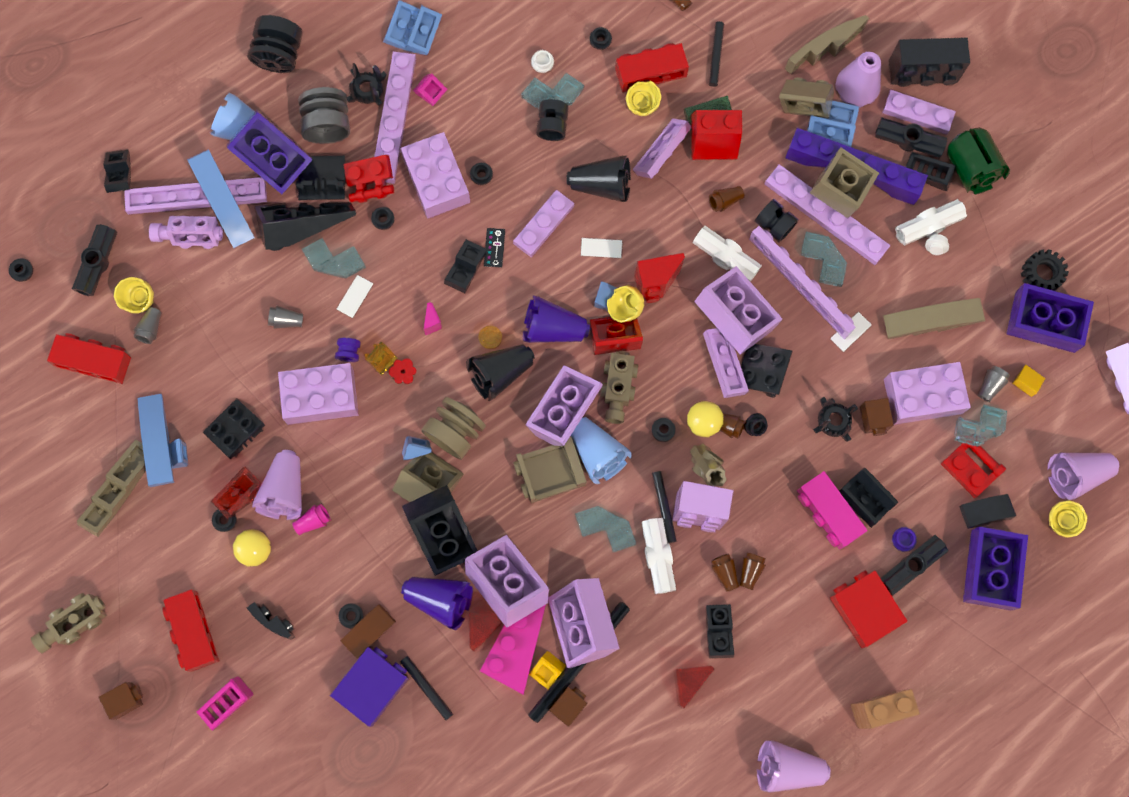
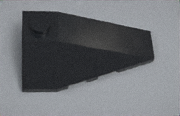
M351 202L321 203L319 207H314L307 203H299L298 207H286V203L255 206L262 243L266 250L272 251L289 247L356 215V210Z

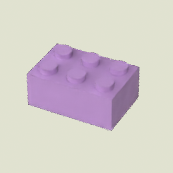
M444 132L401 148L403 160L427 219L470 203L468 189Z
M737 266L705 287L694 301L739 354H742L771 333L782 321L781 316Z
M960 362L891 372L884 379L894 425L959 415L971 408Z
M350 363L278 372L282 419L287 425L359 416L354 369Z
M683 481L676 494L672 521L677 522V526L691 528L692 525L701 526V530L706 532H715L716 529L720 530L729 520L733 490Z
M507 535L465 558L467 577L506 628L548 603V586Z

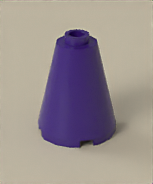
M533 295V300H530L524 324H526L528 331H523V341L528 343L582 342L583 338H587L589 335L590 324H587V319L548 300Z
M411 577L404 582L401 593L404 600L449 629L457 630L465 620V618L461 617L464 610L469 611L473 587L470 586L471 583L466 581Z

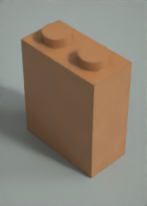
M912 689L898 690L850 704L858 729H872L920 714Z

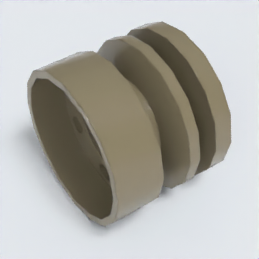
M445 397L442 404L446 409L442 407L436 409L442 420L430 417L421 429V432L441 449L462 460L471 448L465 437L468 436L477 440L479 435L474 429L482 432L486 425L469 407L449 397Z

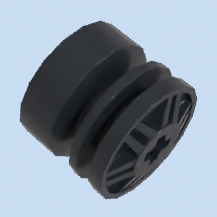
M262 15L257 17L252 33L254 39L250 42V49L247 54L249 61L255 66L270 72H292L296 66L297 50L300 47L303 35L302 29L296 23L280 16Z

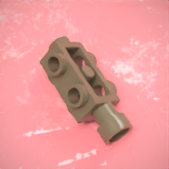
M617 351L616 353H611L610 360H605L604 374H608L607 383L602 382L601 397H605V403L609 404V410H606L605 421L613 424L624 423L625 413L623 412V406H628L629 400L634 401L635 387L631 386L632 378H637L638 364H634L635 356H631L628 352ZM617 364L626 365V367L620 369L617 367ZM615 386H617V387H621V386H622L623 390L620 391V392H617V391H615L614 387H615Z
M81 593L70 601L72 605L65 610L59 608L49 615L50 620L45 623L49 629L43 633L38 632L31 637L34 647L43 654L52 648L51 645L56 641L58 644L70 645L81 638L80 634L85 630H93L102 623L101 619L107 616L103 610L106 606L101 598ZM91 608L93 610V614L88 617L87 611ZM71 623L72 629L66 631V625Z

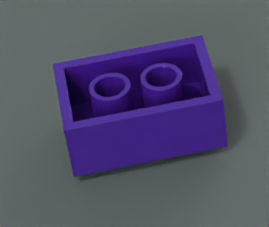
M258 110L254 112L227 144V148L281 194L287 190L313 160L307 152Z
M1024 283L1015 292L1006 334L1075 353L1085 346L1094 302Z
M977 527L971 530L963 602L1010 611L1021 608L1028 535L985 527Z

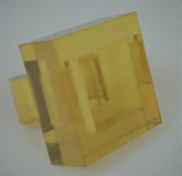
M380 342L379 344H374L373 351L370 354L366 353L364 356L373 369L380 375H383L397 357L387 345Z

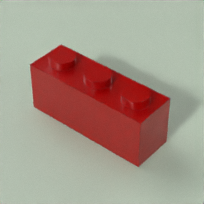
M669 43L662 48L654 50L649 48L633 55L624 54L616 59L615 70L623 93L628 92L629 88L639 81H652L657 85L686 78L689 65L682 43Z
M66 333L65 336L56 334L47 362L57 368L123 384L131 357L122 347L111 345L108 348L102 346L103 343L88 339V342L81 341L80 337Z
M191 589L164 599L165 607H162V611L166 621L171 623L170 637L173 644L178 646L180 654H177V659L180 667L185 668V671L192 672L219 662L220 660L198 592Z

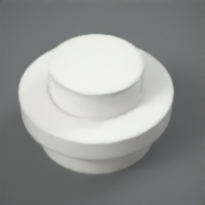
M540 50L532 56L531 64L537 72L546 73L552 69L554 58L548 51Z
M940 234L931 235L926 241L925 248L934 255L944 254L949 250L948 239Z

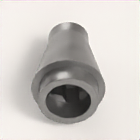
M277 305L276 307H270L268 326H274V329L302 328L303 313H297Z
M149 307L133 330L135 332L134 338L142 343L152 344L153 340L157 338L162 312L156 308Z
M993 366L991 370L988 369L978 396L987 402H991L994 396L1009 382V373L997 366Z

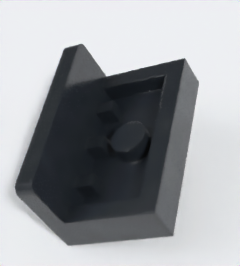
M866 468L860 470L839 490L850 507L871 528L898 503L894 496Z

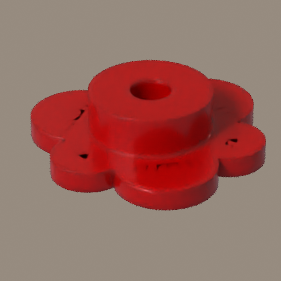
M408 358L402 361L396 360L394 366L389 369V375L394 378L397 384L402 382L405 384L412 383L413 375L417 372L416 368L413 367V362Z

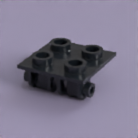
M345 155L311 156L313 160L301 172L299 181H296V187L299 190L298 200L345 199Z
M754 344L747 349L741 369L748 389L766 392V395L771 398L779 395L793 351Z
M236 398L203 433L229 459H232L233 457L237 458V455L244 449L242 445L246 448L248 447L245 443L247 440L253 442L250 438L251 436L255 438L260 432L264 431L262 428L265 424Z

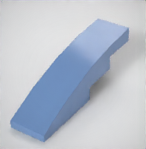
M209 149L187 159L233 248L254 239V235Z
M156 394L137 398L148 486L155 487L175 483L163 395Z

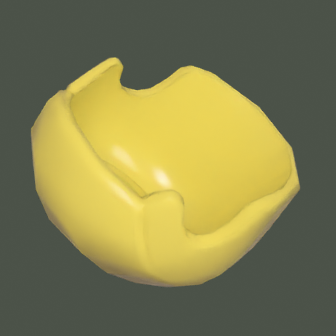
M639 81L633 84L626 95L628 109L638 116L651 115L660 105L662 98L660 89L652 81Z
M128 277L120 280L115 287L114 299L120 309L139 314L140 312L147 311L153 304L154 292L150 284L145 280Z
M630 285L615 289L613 296L607 300L608 313L613 320L620 323L638 318L644 308L643 295L636 287Z
M708 401L698 402L690 408L687 415V423L696 436L708 438L719 432L723 425V413L715 403Z
M1066 500L1058 502L1052 507L1049 513V524L1056 534L1069 538L1078 536L1085 529L1088 517L1081 504Z
M244 530L236 537L233 543L234 556L243 565L259 566L267 560L271 552V543L268 537L259 530Z

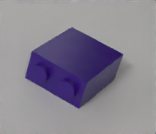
M367 647L330 695L368 727H372L409 680L405 676L407 670L397 662L391 665L385 660L388 655L378 647H375L374 650Z

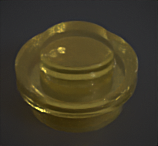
M486 326L479 332L478 339L484 348L494 349L500 345L502 334L497 327Z

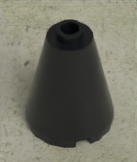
M621 155L574 166L571 168V171L567 172V185H570L574 191L619 202H627L629 199L630 188L627 187L628 180H631V168L627 156Z
M521 344L472 356L467 359L466 367L468 372H473L474 378L471 381L482 398H488V401H491L533 365L535 356L530 347Z

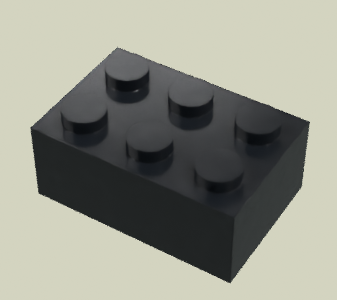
M968 38L899 39L889 58L891 85L906 87L911 84L930 86L943 83V85L949 86L958 83L970 64Z
M447 485L402 506L435 576L464 563L465 558L478 551Z

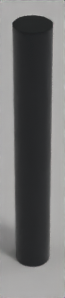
M721 21L715 23L709 86L711 87L718 86L724 23Z
M653 472L652 476L663 518L667 543H675L677 539L662 472Z
M408 656L403 658L400 663L445 721L454 714Z

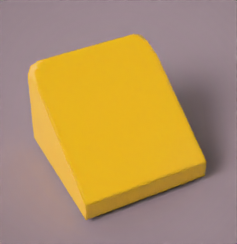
M1024 365L1012 384L1030 397H1033L1039 391L1045 378L1029 366Z
M546 651L529 675L546 689H549L566 665L552 653Z

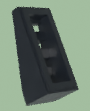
M912 152L906 167L913 170L916 161H918L920 165L917 171L922 173L925 165L929 166L926 172L928 177L925 183L940 190L948 191L956 172V165ZM936 169V170H937L936 175H935V176H932L931 174H932L933 170ZM942 173L946 174L944 179H941Z

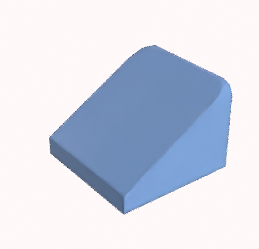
M601 281L594 307L608 311L607 300L613 296L614 290L617 288Z
M406 436L402 450L403 460L431 453L429 440Z
M175 439L169 444L172 469L187 467L186 443L181 439Z

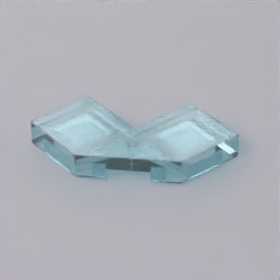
M566 73L554 89H551L534 77L522 92L521 98L538 109L540 102L547 99L560 100L570 106L583 91L584 84Z
M806 232L800 256L822 260L819 282L842 287L847 262L828 236Z
M323 238L302 249L313 270L346 279L366 268L354 246L333 257Z
M983 405L980 422L959 417L956 421L954 440L978 447L987 440L1002 435L1006 430L1007 410Z
M599 506L575 513L582 537L606 530L613 553L636 545L629 521Z

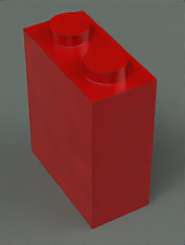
M866 570L853 577L856 582L848 586L845 582L833 590L835 595L830 597V600L861 648L868 647L908 622L877 572L872 571L868 574Z

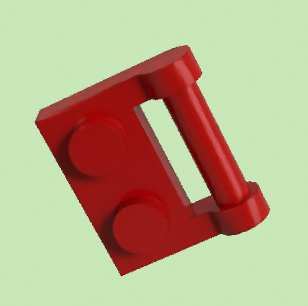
M971 434L941 465L973 498H976L1007 468L1002 463L999 465L976 441L977 438ZM968 448L992 470L989 475L965 452Z

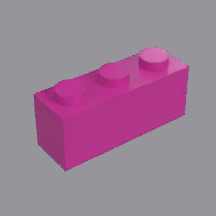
M825 471L797 490L799 501L804 507H809L812 511L814 522L819 527L825 529L828 533L826 537L833 547L837 546L841 550L868 531Z

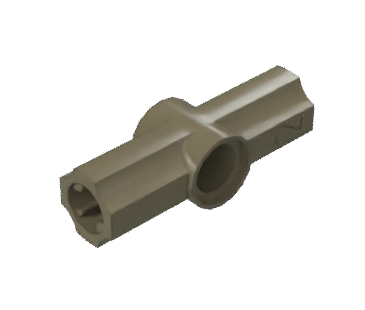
M704 444L694 445L690 451L692 455L691 460L694 464L692 470L703 478L707 485L713 487L723 486L727 480L725 477L726 471L722 467L724 461L713 453L708 446Z

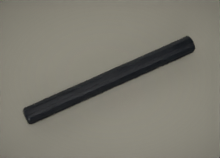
M619 602L610 613L614 629L630 611V608L623 602ZM587 663L572 668H565L530 711L528 716L535 723L540 722Z

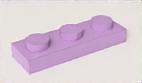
M893 90L889 92L883 114L946 135L950 130L956 112Z
M678 119L670 121L633 168L637 176L652 179L659 172L660 167L672 155L675 148L684 140L686 134L692 128L688 121Z
M556 190L513 240V244L532 257L573 209L574 203Z
M718 328L706 330L703 335L724 398L745 395L749 390L735 348Z

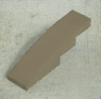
M865 15L844 22L822 33L788 59L785 70L792 75L806 60L814 66L827 52L836 57L865 28L869 17Z
M980 298L930 305L883 315L889 340L911 334L915 336L932 331L941 332L985 321Z
M135 439L106 474V481L91 498L92 503L77 520L78 526L99 537L146 471L141 442Z

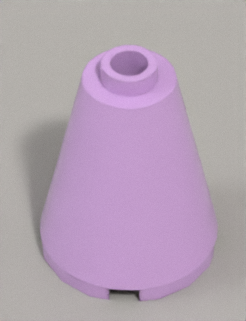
M873 52L861 54L838 74L835 87L843 102L863 107L866 104H871L878 97L881 89V60L877 54Z
M283 450L276 454L252 504V507L256 506L255 511L273 519H279L280 515H285L287 520L298 519L301 516L300 458L294 451Z
M1111 453L1054 454L1048 462L1047 470L1051 469L1052 477H1048L1049 482L1058 497L1074 500L1116 476L1119 471V461Z
M765 741L760 748L758 761H762L761 770L757 769V779L762 791L777 792L821 786L830 778V767L824 759L776 741Z

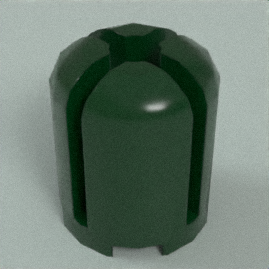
M978 127L969 129V131L966 130L958 134L948 145L947 156L950 162L956 165L955 171L967 193L973 191L977 195L993 189L991 184L998 181L1002 176L1005 180L1010 174V169L991 134L983 128Z

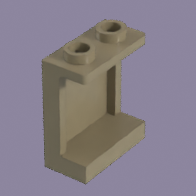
M569 437L564 446L551 445L523 455L521 453L516 454L517 461L513 462L517 476L522 475L525 483L521 485L524 498H530L531 503L586 486L587 481L572 437Z

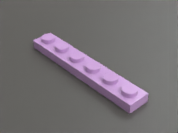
M394 51L375 157L385 154L389 155L393 178L387 179L385 182L395 184L416 62L415 54Z
M780 164L765 181L764 185L872 264L876 265L891 246L851 216L846 218L810 194L812 188Z
M262 177L225 180L238 205L267 202L266 181ZM199 183L125 190V211L127 214L211 207Z
M760 226L753 230L749 240L843 339H846L856 328L850 316L843 314L837 308L836 302L821 291L820 285L815 280H810L807 277L804 268L789 258L787 250L782 246L779 247L773 241L774 239L770 232L763 230Z

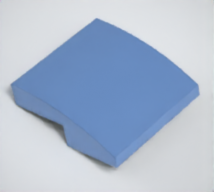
M399 0L383 42L399 49L428 55L442 14L424 6H421L419 9Z
M832 101L829 118L810 116L807 131L851 147L859 106Z

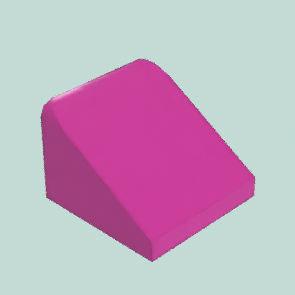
M432 73L427 74L413 89L415 94L432 106L448 90Z
M431 302L427 303L424 323L425 335L436 332L442 327L438 314Z

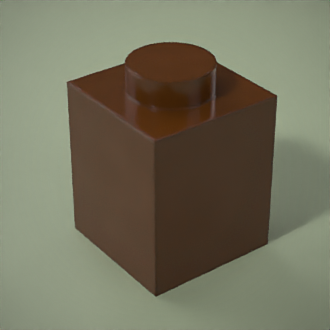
M888 398L864 401L860 405L865 434L873 433V436L885 435L894 426Z
M125 682L98 697L109 720H117L143 705L141 698H143L142 691L137 684L134 685L132 682Z
M568 687L549 711L569 727L588 704L584 700L587 696L577 687H574L573 690Z

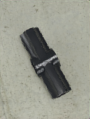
M881 117L875 133V138L897 144L904 151L916 150L941 158L947 144L946 137L924 131L917 124L905 125ZM907 135L913 136L915 140H910Z
M96 225L88 248L81 253L82 263L72 287L73 291L88 297L94 296L100 277L108 268V256L118 233L116 230L106 225ZM99 257L95 264H91L93 258Z
M933 535L884 574L880 579L891 596L895 595L918 575L924 573L929 566L948 552L946 544L941 538ZM910 559L918 564L916 572L909 568L908 563Z

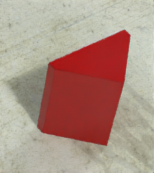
M612 317L590 319L594 355L641 349L643 336L637 318L622 323L613 320Z

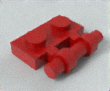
M385 154L344 164L347 186H356L357 188L355 193H351L348 196L351 203L357 201L363 203L371 198L377 197L382 199L386 198L389 194H394L393 185L386 186L385 180L393 178L389 155ZM375 182V188L367 190L366 184Z

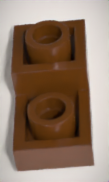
M378 604L340 641L357 659L367 647H370L396 621Z

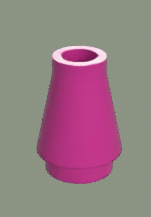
M322 504L318 506L313 505L292 525L296 533L302 535L303 533L327 526V522L331 521V518Z

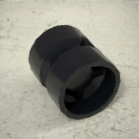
M547 99L540 102L538 114L540 119L538 120L536 135L539 138L547 141H561L565 139L567 127L565 121L568 119V104L555 99Z
M772 199L755 219V222L764 230L769 229L770 234L778 242H781L799 221L790 211L784 212V206L776 199Z

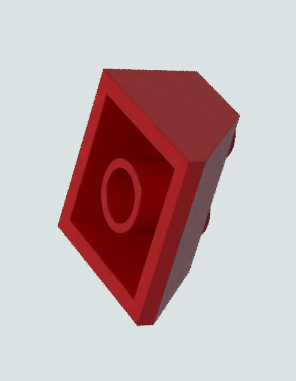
M696 110L691 114L692 160H737L742 138V110Z
M684 253L637 261L634 274L635 282L646 303H654L663 298L681 272L685 259Z

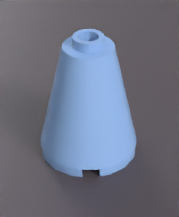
M228 93L224 98L228 102L226 106L220 105L211 126L213 131L210 134L215 137L231 140L255 111L237 96Z
M587 417L580 420L570 436L590 479L595 484H600L599 479L603 477L607 481L619 473L627 464L625 461L626 457L631 458L632 456L627 447Z

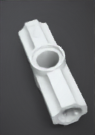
M958 199L937 209L935 207L929 208L920 213L916 218L895 228L896 236L904 246L925 236L929 238L931 235L942 232L947 226L967 217L966 208Z
M707 226L700 230L693 241V244L712 256L713 261L719 267L731 270L737 266L750 282L762 266L743 253L742 248L731 239L722 238Z
M663 518L642 521L643 535L646 543L645 556L648 569L651 570L655 594L676 591L672 571L673 557L670 544L667 543Z

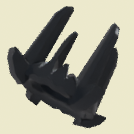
M353 63V68L350 72L354 78L349 84L350 96L347 97V101L349 103L358 101L365 104L375 102L376 105H381L383 102L379 98L383 93L382 81H384L387 74L384 71L380 73L376 65L373 66V73L366 71L360 73L356 64ZM370 82L371 91H361V84Z
M825 397L821 398L820 402L823 408L818 414L819 426L813 429L814 432L817 434L823 431L828 436H841L846 442L850 441L851 414L858 409L856 404L847 408L842 404L835 403L833 398L826 400ZM830 414H839L842 417V423L838 426L832 425L830 423L831 419H829Z

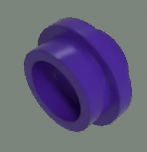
M907 527L897 529L892 535V543L899 551H910L916 545V534Z

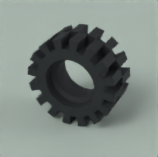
M1044 249L1038 253L1035 252L1022 266L1024 271L1021 272V277H1025L1023 283L1055 291L1067 279L1065 277L1068 276L1069 271L1065 270L1068 268V264L1062 263L1065 260L1064 257L1057 258L1058 252L1051 254L1052 250L1049 249L1044 252ZM1041 264L1047 265L1053 272L1052 278L1049 280L1042 279L1037 274V266Z

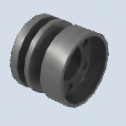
M320 87L306 90L300 94L298 100L300 105L299 112L302 116L300 124L303 139L317 144H329L348 138L350 135V124L348 115H346L348 106L345 92L336 88Z

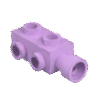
M170 216L167 226H163L162 223L150 224L149 238L151 242L170 240L172 246H180L183 249L190 248L191 246H203L205 249H211L214 246H218L219 240H222L223 229L219 226L216 217Z

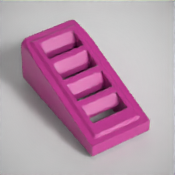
M237 676L209 699L197 711V714L213 731L254 694L243 680ZM225 694L234 702L233 705L224 696ZM217 701H219L221 705L226 709L225 713L218 706V704L216 703ZM210 707L218 715L219 718L217 720L209 712L208 709Z

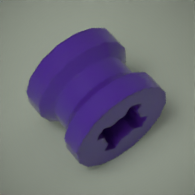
M338 338L337 345L339 348L335 353V359L344 362H358L359 355L357 350L360 348L361 342L352 338Z

